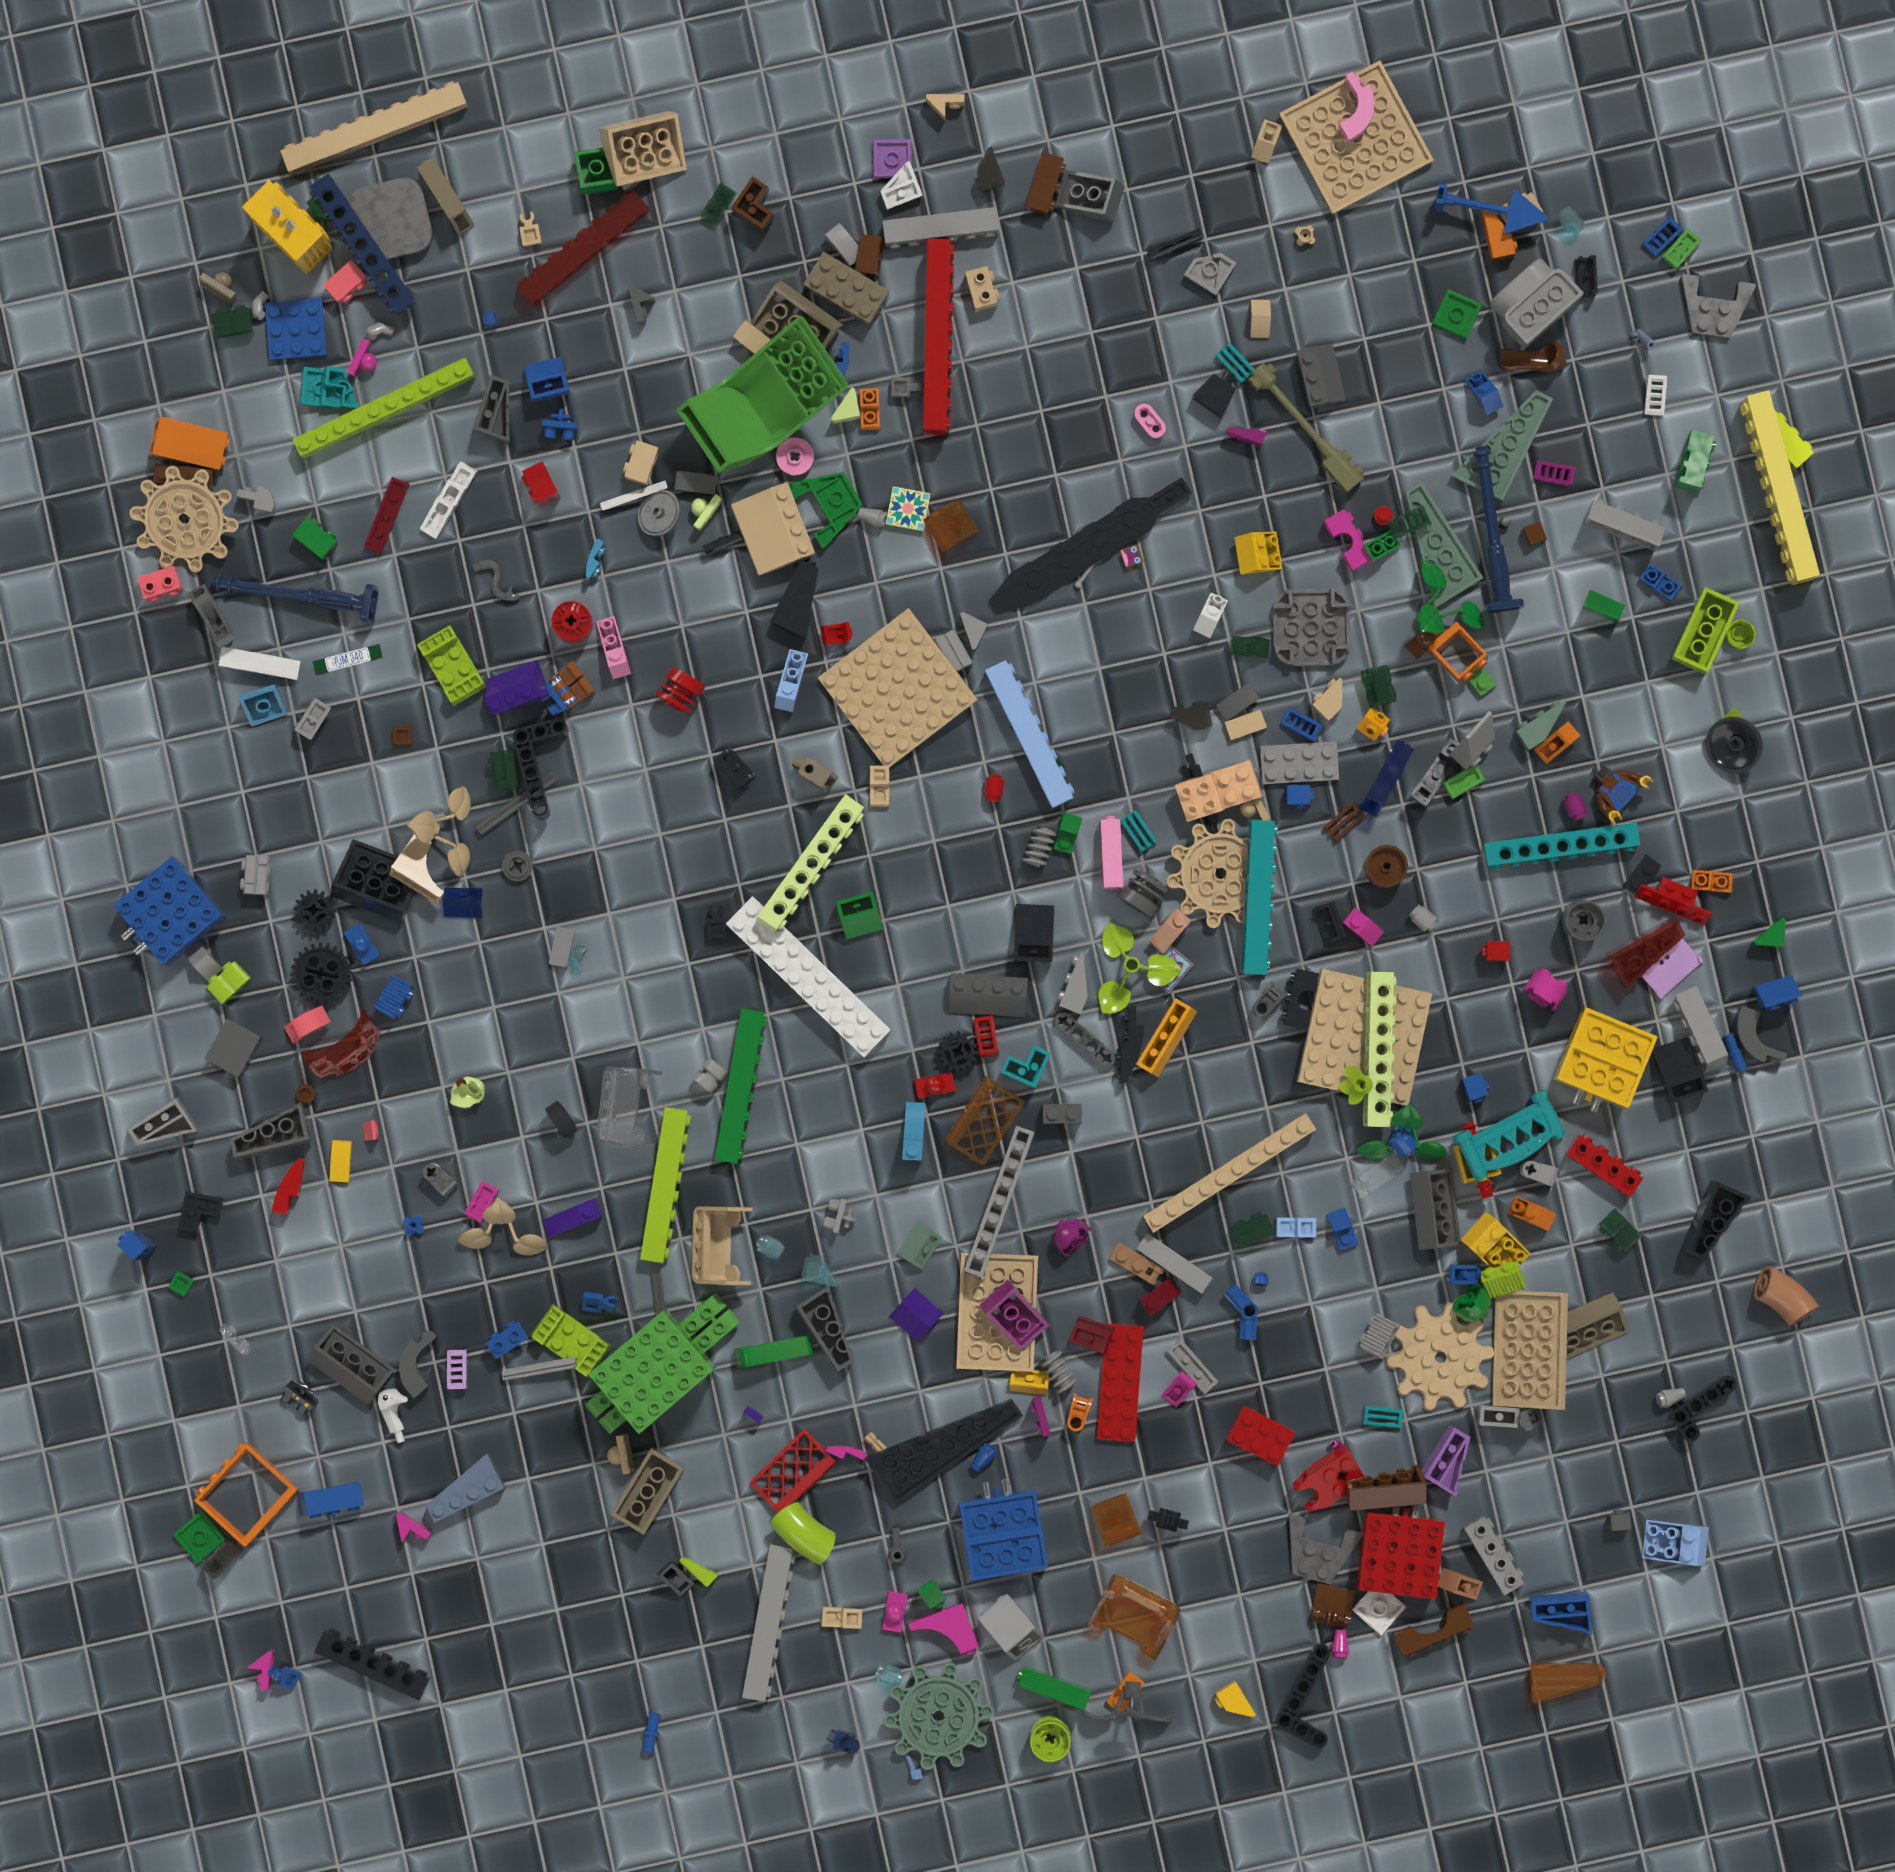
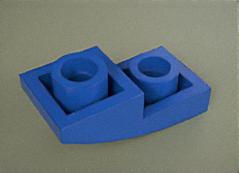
M849 342L841 343L842 348L838 349L839 360H843V362L835 363L844 378L849 365Z
M1649 563L1639 580L1671 602L1683 587L1682 584L1667 576L1664 571Z

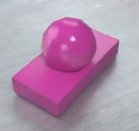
M362 339L347 370V373L354 378L357 377L360 368L368 372L374 370L377 366L375 355L368 353L372 343L367 339Z
M889 1591L882 1630L901 1633L908 1594Z

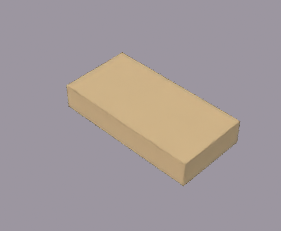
M1261 710L1224 722L1230 741L1267 728Z

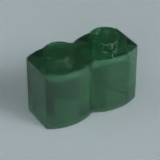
M245 305L235 306L234 310L227 311L226 308L217 309L215 313L211 314L214 333L217 339L254 332L251 310L249 307L246 308Z
M1387 665L1361 671V680L1366 689L1367 702L1371 708L1396 702V691L1391 684V673Z
M1613 1208L1598 1223L1600 1227L1598 1231L1605 1238L1609 1236L1613 1240L1611 1244L1619 1252L1621 1250L1626 1252L1642 1237L1616 1208Z

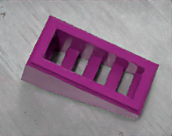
M1227 428L1226 436L1262 447L1267 431Z
M1537 460L1533 479L1571 487L1576 467ZM1542 466H1546L1544 476H1540ZM1549 468H1553L1551 478L1548 477ZM1557 469L1561 470L1559 479H1555ZM1565 471L1568 472L1567 480H1563Z

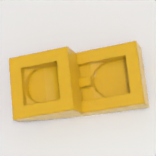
M332 1141L330 1181L349 1183L352 1141Z

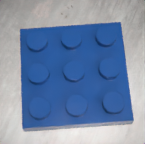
M322 298L265 303L270 361L327 356Z

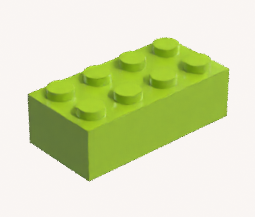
M1704 587L1670 659L1700 673L1707 674L1740 602Z

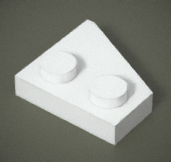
M907 161L880 191L887 209L923 196L910 161Z

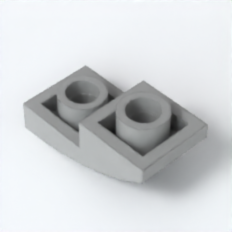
M838 223L825 233L824 236L833 249L839 252L846 264L851 266L857 260L859 246L843 226Z

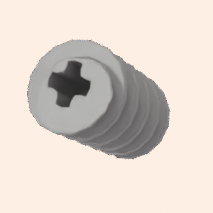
M1035 825L1039 828L1032 831L1036 837H1030L1034 844H1028L1027 847L1031 851H1025V855L1029 858H1023L1022 861L1040 867V865H1046V862L1042 859L1049 858L1045 851L1052 849L1047 844L1054 843L1050 836H1056L1057 834L1050 829Z
M1055 1351L1040 1359L1045 1360L1042 1367H1049L1045 1373L1053 1374L1049 1381H1056L1053 1388H1060L1056 1394L1071 1388L1077 1381L1076 1378L1070 1379L1073 1375L1072 1371L1066 1372L1070 1366L1063 1365L1066 1358H1059L1062 1351Z

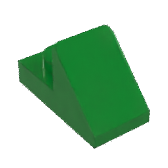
M1064 812L1054 850L1072 855L1082 817Z

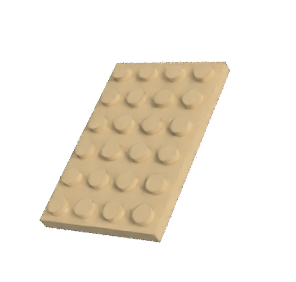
M961 1253L957 1369L1034 1372L1035 1339L1020 1350L984 1313L980 1304L1008 1279L1036 1309L1038 1256L991 1254L981 1279L964 1273L970 1253Z
M1514 1291L1510 1294L1507 1293L1495 1297L1493 1406L1565 1410L1568 1293Z

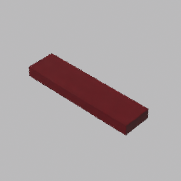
M391 477L364 544L365 549L382 555L409 489V483Z

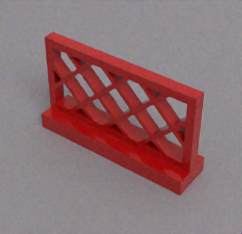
M804 1428L749 1483L778 1513L788 1505L798 1502L838 1462ZM804 1435L810 1439V1448H799V1440ZM789 1450H796V1461H785L786 1453ZM799 1450H810L809 1462H799ZM813 1450L821 1451L825 1455L820 1462H812ZM774 1464H782V1475H772V1466ZM785 1464H796V1475H785ZM799 1464H809V1472L806 1475H798ZM761 1477H768V1488H760L756 1482ZM771 1477H782V1489H771ZM785 1477L795 1478V1486L792 1489H785ZM771 1491H782L781 1500L777 1504L771 1500Z

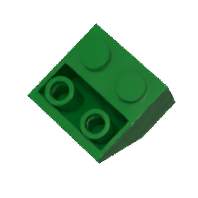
M873 891L836 902L847 940L883 930Z

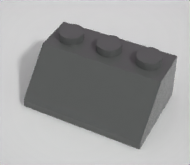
M1314 346L1297 350L1296 357L1308 409L1346 401L1334 346Z

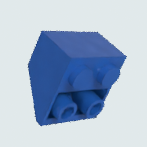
M562 357L524 365L533 403L571 394Z
M1792 975L1752 987L1759 1009L1765 1008V1011L1779 1008V1003L1782 1002L1784 1005L1798 1002L1797 998L1802 997Z

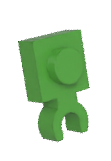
M1476 669L1472 673L1473 679L1469 681L1480 697L1496 686V683L1486 670L1480 672L1479 669Z

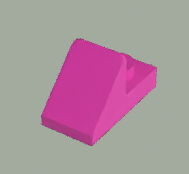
M1181 1371L1161 1396L1177 1407L1197 1382Z
M403 1512L397 1513L396 1517L402 1542L411 1530L414 1531L413 1535L420 1540H423V1538L427 1540L432 1534L431 1530Z
M271 1649L247 1667L249 1669L262 1670V1673L258 1674L257 1684H260V1690L270 1689L272 1675L267 1672L273 1666L275 1650Z

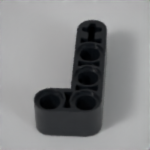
M1729 1375L1720 1376L1670 1411L1669 1418L1683 1439L1693 1442L1699 1438L1700 1430L1693 1419L1736 1389L1737 1382L1734 1377ZM1724 1380L1731 1381L1729 1383L1730 1388L1723 1387L1719 1390L1715 1387L1716 1385L1722 1387L1725 1384ZM1713 1389L1716 1396L1714 1399L1709 1400L1706 1394L1709 1390ZM1694 1400H1697L1700 1404L1699 1409L1696 1411L1691 1409V1403ZM1678 1411H1682L1684 1414V1418L1680 1422L1675 1420V1414ZM1689 1427L1695 1430V1434L1691 1438L1686 1436V1430Z

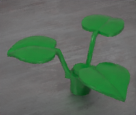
M1426 560L1421 561L1423 580L1430 588L1435 589V593L1416 615L1417 621L1420 624V632L1441 633L1444 630L1442 618L1455 613H1462V620L1469 627L1483 629L1485 626L1482 613L1477 605L1471 601L1463 602L1462 609L1459 608L1439 615V610L1437 607L1431 606V603L1440 592V588L1444 589L1446 587V577L1436 564Z
M1408 1104L1391 1117V1123L1395 1126L1393 1130L1396 1128L1412 1129L1418 1147L1415 1148L1413 1154L1418 1159L1437 1161L1448 1155L1445 1147L1438 1142L1427 1141L1422 1144L1419 1143L1416 1129L1421 1128L1424 1121L1413 1106ZM1371 1141L1358 1147L1356 1152L1367 1159L1380 1161L1390 1156L1388 1148L1391 1145L1389 1141L1386 1145L1381 1141Z

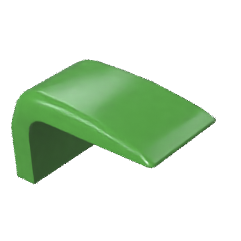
M799 316L732 374L715 386L688 399L676 411L717 472L721 473L750 464L775 449L846 390L848 382L805 318Z

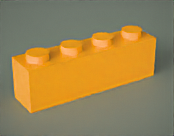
M1175 998L1136 1065L1159 1077L1197 1011Z

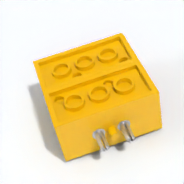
M268 180L242 206L250 219L306 275L333 249L330 244L332 240L317 222L315 223L311 216L304 209H301L297 202L290 195L288 196L277 182L273 184Z
M1587 1007L1581 1008L1553 1080L1577 1089L1573 1103H1576V1105H1579L1584 1093H1587L1584 1100L1591 1102L1594 1096L1595 1100L1591 1107L1592 1112H1597L1602 1100L1623 1109L1629 1108L1657 1036Z

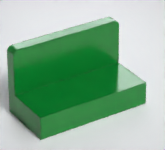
M1589 590L1582 606L1583 609L1615 623L1620 621V616L1625 607L1624 604L1592 590Z

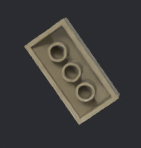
M1613 1292L1568 1311L1566 1359L1629 1332L1622 1307Z

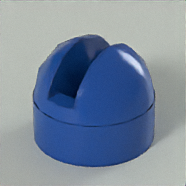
M1257 1272L1253 1278V1285L1268 1286L1267 1274Z

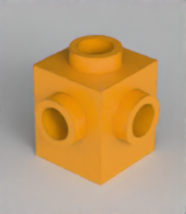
M1371 706L1356 729L1366 737L1376 741L1379 735L1383 737L1389 729L1386 725L1390 719Z

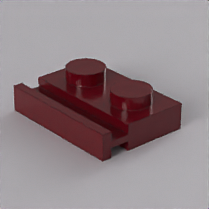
M1078 1315V1320L1075 1323L1069 1342L1105 1355L1115 1328Z

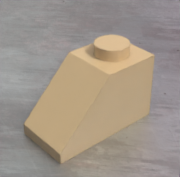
M1264 119L1251 155L1252 158L1260 162H1270L1282 125Z

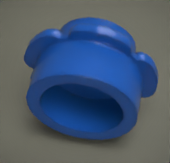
M486 310V315H483V321L485 326H489L492 329L498 325L494 311L488 312Z

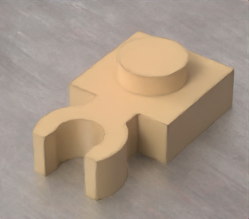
M530 212L531 217L529 220H525L523 214H520V220L525 225L524 227H519L523 247L542 244L539 225H533L535 220L533 212Z

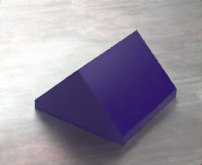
M914 1288L889 1317L918 1342L943 1313Z

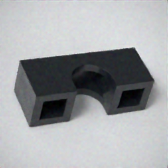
M1296 969L1295 972H1291L1289 983H1292L1291 991L1287 990L1285 998L1288 1006L1287 1010L1283 1009L1281 1016L1284 1026L1307 1030L1311 1011L1299 1006L1298 997L1305 991L1315 993L1319 973Z

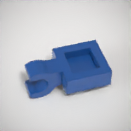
M584 1292L582 1311L601 1313L603 1309L614 1312L617 1297L608 1296L603 1298V1294Z
M271 1666L267 1672L277 1679L275 1683L290 1690H293L302 1674L288 1666H284L283 1670Z

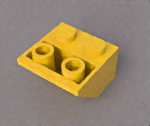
M1251 532L1234 537L1241 575L1283 569L1277 532Z

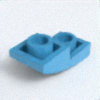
M600 539L596 540L587 562L586 577L590 581L601 572V568H599L601 564L596 558H601L606 549L604 548L605 543Z

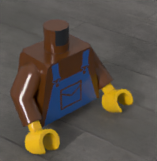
M1600 769L1594 775V778L1602 784L1596 790L1599 809L1615 825L1616 823L1613 820L1615 817H1619L1622 820L1619 813L1621 809L1642 786L1649 790L1650 788L1645 784L1648 781L1652 783L1654 781L1649 776H1643L1634 771L1615 770L1609 776Z

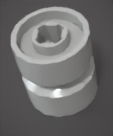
M709 1057L703 1064L704 1069L698 1070L693 1079L708 1092L712 1093L718 1086L717 1082L722 1081L728 1072Z

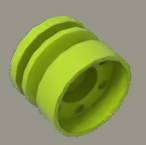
M1048 1715L1041 1717L1034 1723L1030 1733V1745L1032 1752L1037 1758L1045 1762H1055L1061 1760L1069 1751L1071 1737L1069 1727L1064 1720L1057 1716ZM1047 1734L1054 1735V1740L1046 1739Z

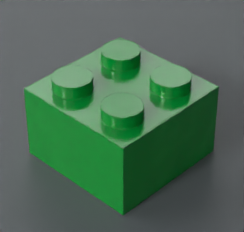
M603 147L574 152V164L580 195L618 190Z

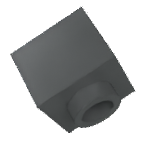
M1613 1510V1514H1608L1609 1529L1611 1531L1631 1530L1630 1514L1625 1513V1510Z

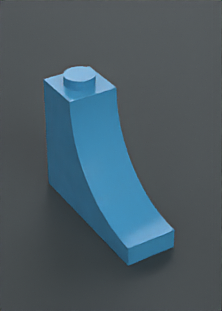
M906 1102L902 1160L922 1161L925 1103Z

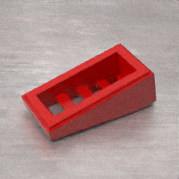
M993 1015L974 1018L980 1058L999 1056ZM990 1023V1026L979 1028L981 1024ZM987 1031H991V1032H992L991 1034H985V1035H981V1034H980L981 1032H987ZM993 1039L992 1042L982 1043V1040ZM994 1047L993 1049L983 1050V1048Z

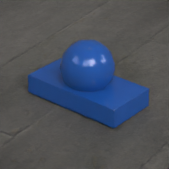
M361 923L344 932V935L364 966L381 956Z

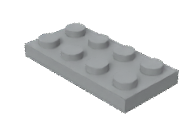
M1337 741L1260 746L1262 785L1339 780Z

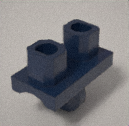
M832 1729L827 1737V1740L834 1744L833 1749L837 1751L855 1754L860 1749V1742L855 1738L856 1734L852 1732Z

